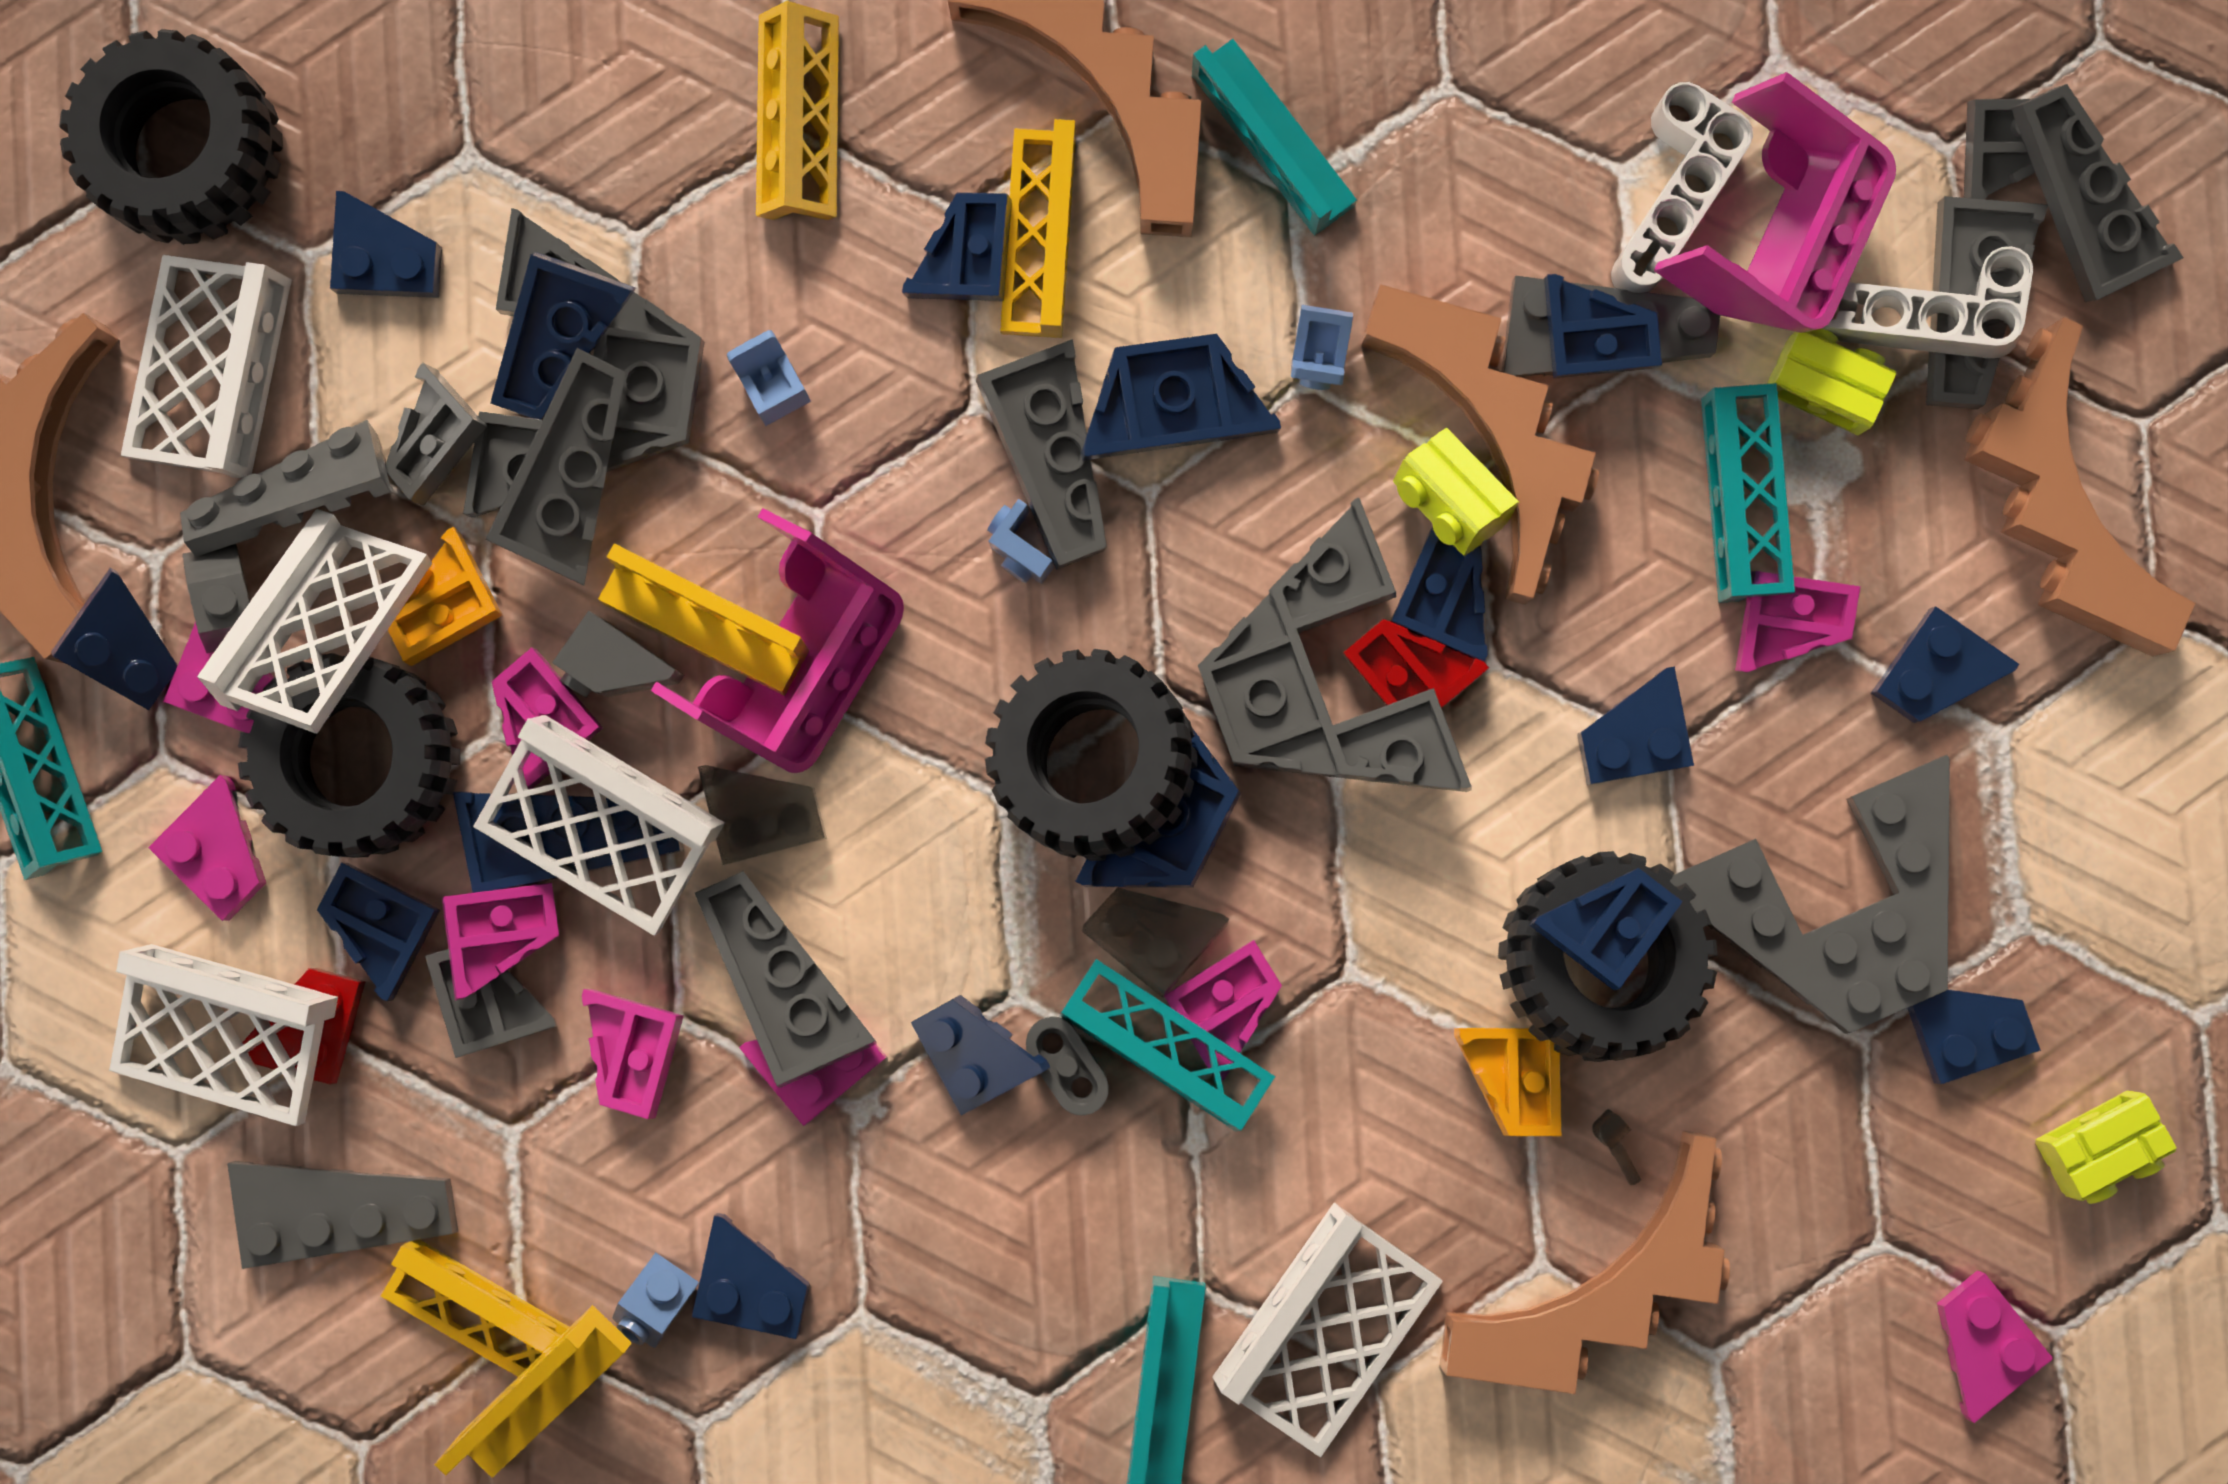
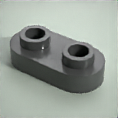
M1055 1016L1037 1021L1027 1034L1026 1051L1034 1057L1040 1054L1048 1061L1050 1068L1040 1073V1075L1066 1111L1075 1115H1089L1096 1112L1105 1103L1108 1095L1109 1085L1104 1071L1070 1022ZM1049 1033H1056L1063 1040L1062 1049L1056 1053L1048 1052L1043 1046V1038ZM1085 1077L1091 1081L1093 1089L1088 1096L1080 1097L1073 1092L1072 1083L1075 1079Z

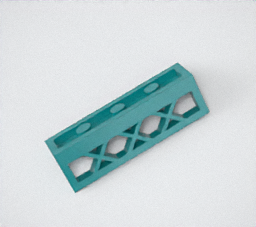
M1231 39L1214 53L1206 45L1193 53L1191 76L1314 236L1356 206L1357 199L1234 39Z
M1777 383L1714 387L1701 398L1718 603L1740 602L1748 597L1792 594L1795 592ZM1763 398L1765 420L1755 432L1738 419L1736 399ZM1765 429L1767 443L1759 437ZM1739 434L1747 440L1741 448ZM1751 445L1765 455L1769 462V472L1759 484L1742 471L1741 457ZM1769 482L1771 485V495L1764 490ZM1743 485L1751 491L1746 499H1744ZM1756 497L1773 510L1774 524L1763 536L1746 522V509ZM1774 534L1776 548L1768 542ZM1748 538L1756 544L1750 552ZM1761 549L1777 562L1779 583L1752 584L1750 562Z
M35 657L0 663V678L23 673L30 692L24 705L21 706L4 697L0 690V812L24 881L44 876L58 865L97 856L102 852ZM32 704H34L37 714L29 710ZM9 712L16 716L13 723L11 721ZM23 720L44 732L47 743L40 755L19 744L15 732ZM50 752L54 763L46 759ZM26 761L33 764V767L30 770V772L28 770ZM40 769L54 775L61 781L64 792L57 804L36 793L33 780ZM67 801L71 812L63 808ZM43 810L50 813V816L47 819V821L45 819ZM57 818L77 827L83 846L57 852L50 833Z
M1097 959L1059 1015L1235 1132L1242 1131L1276 1077ZM1098 975L1118 988L1122 1009L1100 1013L1082 1001ZM1126 993L1142 1004L1128 1007ZM1151 1009L1161 1015L1166 1038L1144 1042L1135 1036L1130 1013ZM1123 1015L1126 1029L1109 1018ZM1171 1023L1188 1034L1173 1037ZM1196 1038L1205 1044L1211 1068L1190 1072L1179 1065L1175 1043ZM1168 1044L1171 1059L1153 1047ZM1215 1052L1232 1063L1218 1066ZM1241 1068L1259 1080L1243 1106L1224 1094L1220 1072ZM1213 1074L1215 1088L1200 1079L1199 1076Z
M1153 1276L1126 1484H1181L1206 1290L1205 1282Z

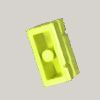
M1820 328L1805 333L1794 332L1786 341L1777 364L1767 384L1777 383L1778 399L1857 436L1870 429L1897 374L1896 371L1884 366L1885 358L1874 351L1857 348L1853 352L1836 344L1837 336L1828 330Z
M1447 427L1432 437L1426 444L1423 443L1410 452L1403 459L1393 479V483L1397 486V491L1402 501L1409 507L1418 508L1433 523V530L1436 536L1444 544L1454 545L1463 556H1466L1481 545L1484 540H1488L1503 529L1520 503Z
M2129 1090L2035 1139V1144L2046 1164L2050 1166V1171L2061 1192L2066 1197L2079 1201L2086 1200L2089 1204L2098 1203L2112 1197L2118 1192L2115 1184L2131 1175L2135 1179H2140L2157 1173L2165 1166L2162 1159L2176 1152L2177 1149L2166 1127L2160 1122L2161 1118L2150 1098L2145 1093Z

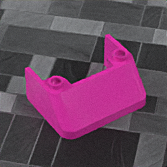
M1785 72L1736 93L1731 102L1770 131L1763 145L1762 163L1770 178L1785 188L1748 270L1746 271L1739 265L1732 263L1706 245L1659 261L1654 271L1717 315L1805 333L1823 328L1832 320L1894 182L1896 163L1888 147L1791 74Z
M762 508L757 517L792 540L781 558L779 576L783 585L796 593L797 596L778 626L800 636L809 649L786 695L783 696L748 677L742 683L729 675H718L707 681L693 702L658 682L654 684L651 691L701 723L787 772L800 773L809 769L820 756L900 624L904 612V603L897 591L819 537Z

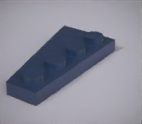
M453 792L472 893L515 888L557 879L556 876L473 827L492 793ZM530 795L538 826L563 820L556 795ZM568 796L573 817L598 811L595 797ZM606 798L608 808L618 806V804ZM515 799L503 802L493 822L511 833L527 829L520 800ZM628 810L610 814L618 844L644 838L638 816ZM600 817L575 823L583 853L608 847ZM651 825L654 835L664 833L660 829ZM565 826L540 832L546 854L556 860L573 856ZM529 835L520 837L531 844ZM673 837L656 841L659 856L684 851L683 843ZM646 844L620 850L624 864L649 859ZM610 853L585 859L588 872L613 866ZM575 862L564 864L577 872Z

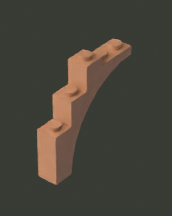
M948 0L951 20L993 27L1028 40L1062 61L1085 82L1115 121L1130 154L1139 191L1140 234L1192 238L1202 100H1192L1190 95L1182 92H1165L1160 97H1150L1154 35H1144L1141 30L1130 27L1117 28L1113 33L1104 32L1106 0Z
M1380 284L1361 346L1398 360L1433 382L1464 412L1486 443L1502 479L1503 486L1520 502L1511 516L1512 561L1505 599L1526 605L1534 598L1535 593L1542 595L1548 583L1551 564L1544 563L1549 543L1557 544L1565 521V514L1558 513V509L1561 508L1573 512L1582 504L1583 499L1590 501L1594 494L1599 478V470L1592 468L1596 453L1535 436L1536 432L1542 434L1545 432L1550 418L1552 403L1545 402L1549 385L1488 368L1489 365L1493 367L1498 366L1503 352L1506 337L1497 335L1502 318Z
M82 313L78 318L64 323L57 330L55 339L42 352L28 357L19 365L17 375L13 379L0 374V612L44 659L59 663L63 662L53 657L51 651L81 610L85 600L82 598L64 561L54 522L52 482L58 442L70 408L91 371L119 341L106 325L85 313Z
M2063 317L2046 329L2040 328L2033 336L2026 351V357L2030 358L2031 361L2024 376L2019 375L2011 385L2005 399L2006 404L2002 403L1985 414L1980 413L1974 419L1965 439L1971 445L1964 461L2021 486L2015 487L2005 502L2002 514L2007 516L2001 533L2058 558L2050 562L2041 577L2039 586L2044 591L2038 606L2152 657L2174 652L2196 603L2159 583L2124 552L2101 523L2082 487L2070 447L2066 404L2071 363L2083 325Z
M1682 1132L1674 1172L1657 1210L1635 1241L1603 1272L1567 1294L1529 1308L1492 1314L1446 1312L1439 1364L1445 1375L1576 1394L1577 1379H1585L1588 1367L1587 1347H1582V1340L1647 1349L1648 1336L1656 1334L1659 1323L1658 1303L1653 1302L1654 1295L1718 1304L1720 1290L1725 1291L1729 1283L1730 1263L1728 1258H1724L1725 1250L1712 1242L1704 1241L1705 1233L1710 1234L1712 1232L1715 1222L1714 1202L1709 1201L1711 1180L1719 1178L1722 1165V1153L1720 1148H1716V1138L1702 1133Z

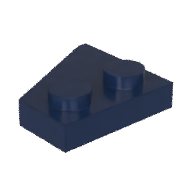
M957 192L944 214L945 219L942 226L933 232L924 250L927 254L912 279L907 277L902 293L907 298L1004 301L1012 199L1009 195L1005 193Z
M1547 274L1545 276L1544 285L1553 379L1655 369L1662 366L1657 312L1636 304L1627 305L1617 301L1614 296L1597 289L1591 291L1567 282L1563 276L1557 274Z
M1675 666L1661 670L1655 677L1577 734L1587 785L1694 766Z
M341 862L317 911L329 928L336 931L342 938L343 947L354 963H360L377 987L375 989L377 995L385 1001H393L432 928L440 909L350 863Z
M1637 868L1534 918L1529 926L1612 990H1617L1622 987L1683 901L1640 868Z
M962 995L953 998L911 1022L960 1115L975 1109L1050 1068L1048 1061L1040 1054L1034 1057L1012 1041L1011 1037L1013 1034L999 1023L987 1020L982 1015L981 1010Z

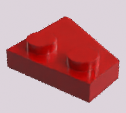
M1386 619L1381 620L1342 653L1386 706L1434 688L1442 708L1489 669L1484 661L1471 658L1446 647L1442 643L1420 636Z
M308 968L294 985L338 997L334 1018L324 1021L313 1078L314 1081L331 1085L338 1081L366 981L318 968ZM269 1021L271 1026L276 1024L275 1022ZM286 1026L277 1032L276 1035L291 1059L300 1053L304 1031ZM256 1027L242 1042L243 1045L259 1035ZM264 1042L248 1052L255 1065L274 1070L278 1068Z

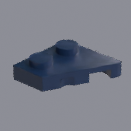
M336 191L330 289L336 294L439 298L442 247L436 241L345 191Z
M1432 526L1391 618V622L1405 627L1420 636L1442 643L1446 647L1471 658H1477L1485 662L1488 649L1487 645H1485L1483 614L1485 613V600L1481 584V573L1483 572L1481 546L1463 556L1454 545L1444 544L1436 536Z
M109 568L51 651L52 656L148 711L169 683L178 666L118 572L112 568Z
M1935 606L1928 609L1871 694L1911 722L1917 723L2014 672L2020 664Z
M1946 990L1907 1008L1933 1082L1936 1084H1944L2041 1051L2023 1000Z
M715 1214L692 1317L797 1339L800 1333L810 1283L791 1267H785L775 1258L774 1253L759 1241L754 1242L731 1223L733 1220L727 1215Z

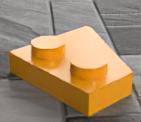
M455 527L446 530L441 537L445 541L444 545L432 559V565L388 628V632L402 660L409 666L419 663L503 616L462 534Z
M1454 1028V1037L1503 1135L1562 1136L1560 1053L1554 1050L1555 1043L1549 1039L1540 1042L1529 1032V1028Z

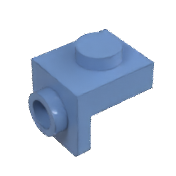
M1301 305L1291 363V377L1300 379V385L1317 390H1328L1331 384L1343 385L1344 366L1353 322L1352 312Z
M768 330L746 341L727 353L730 364L740 378L765 426L811 402L772 330Z
M1018 499L1012 508L1004 505L995 515L987 531L993 534L988 542L992 550L1005 558L1001 566L1007 572L1024 583H1027L1032 577L1042 584L1054 568L1053 561L1015 534L1029 514L1028 505Z
M655 1252L618 1302L612 1319L618 1323L617 1329L631 1342L637 1345L647 1343L651 1347L656 1348L662 1340L665 1331L696 1290L699 1282Z

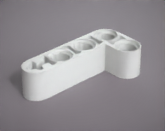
M1680 82L1671 86L1652 114L1651 127L1654 134L1685 157L1614 263L1611 271V280L1617 289H1625L1633 293L1650 292L1663 277L1654 271L1657 262L1674 257L1680 253L1753 139L1751 123L1742 113L1700 86L1690 82ZM1678 105L1683 107L1688 112L1690 121L1681 122L1676 120L1671 115L1669 106ZM1722 133L1727 135L1733 143V150L1720 148L1715 143L1713 134ZM1694 175L1699 177L1705 184L1706 192L1697 193L1692 191L1685 182V176ZM1666 217L1671 219L1678 228V235L1669 236L1664 234L1657 225V218ZM1647 250L1649 253L1654 254L1640 277L1633 270L1638 260Z
M2001 247L1992 251L1983 264L1975 296L1849 282L1839 303L1837 319H1832L1822 329L1835 334L1839 342L1982 358H2000L2009 354L2015 348L2023 330L2033 275V263L2028 254L2016 247ZM2006 267L2017 273L2019 282L2010 287H2003L1993 281L1990 273L1995 269ZM1857 304L1864 305L1861 324L1854 323ZM1881 307H1890L1899 312L1901 320L1894 326L1884 327L1878 325L1873 320L1872 314ZM1935 313H1945L1953 318L1956 327L1947 333L1935 332L1928 326L1926 319ZM1990 319L2003 320L2008 324L2011 334L2003 339L1991 338L1984 333L1982 324Z

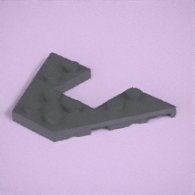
M511 208L496 310L501 315L514 316L530 254L535 252L619 281L597 264L573 250L561 239H557L524 216L518 209ZM633 292L597 343L593 356L626 372L607 472L689 444L705 342L699 335L672 319L663 310ZM479 411V417L487 427L474 442L464 515L475 518L501 508L542 420Z
M1360 498L1354 499L1350 503L1351 507L1322 538L1318 537L1310 546V551L1285 572L1268 590L1269 594L1246 618L1243 617L1229 632L1228 638L1219 647L1214 648L1198 665L1232 761L1235 766L1469 792L1472 790V786L1434 688L1335 725L1332 724L1299 633L1397 597Z
M1944 755L1846 799L1893 895L1815 930L1802 934L1756 839L1674 874L1670 882L1676 887L1687 883L1693 890L1696 897L1690 903L1696 912L1706 910L1712 923L1708 925L1710 929H1715L1760 968H1765L1791 989L1790 991L1806 1004L1815 1007L1824 1015L1825 1019L1844 1034L1852 1033L1948 990L1950 759L1948 755Z

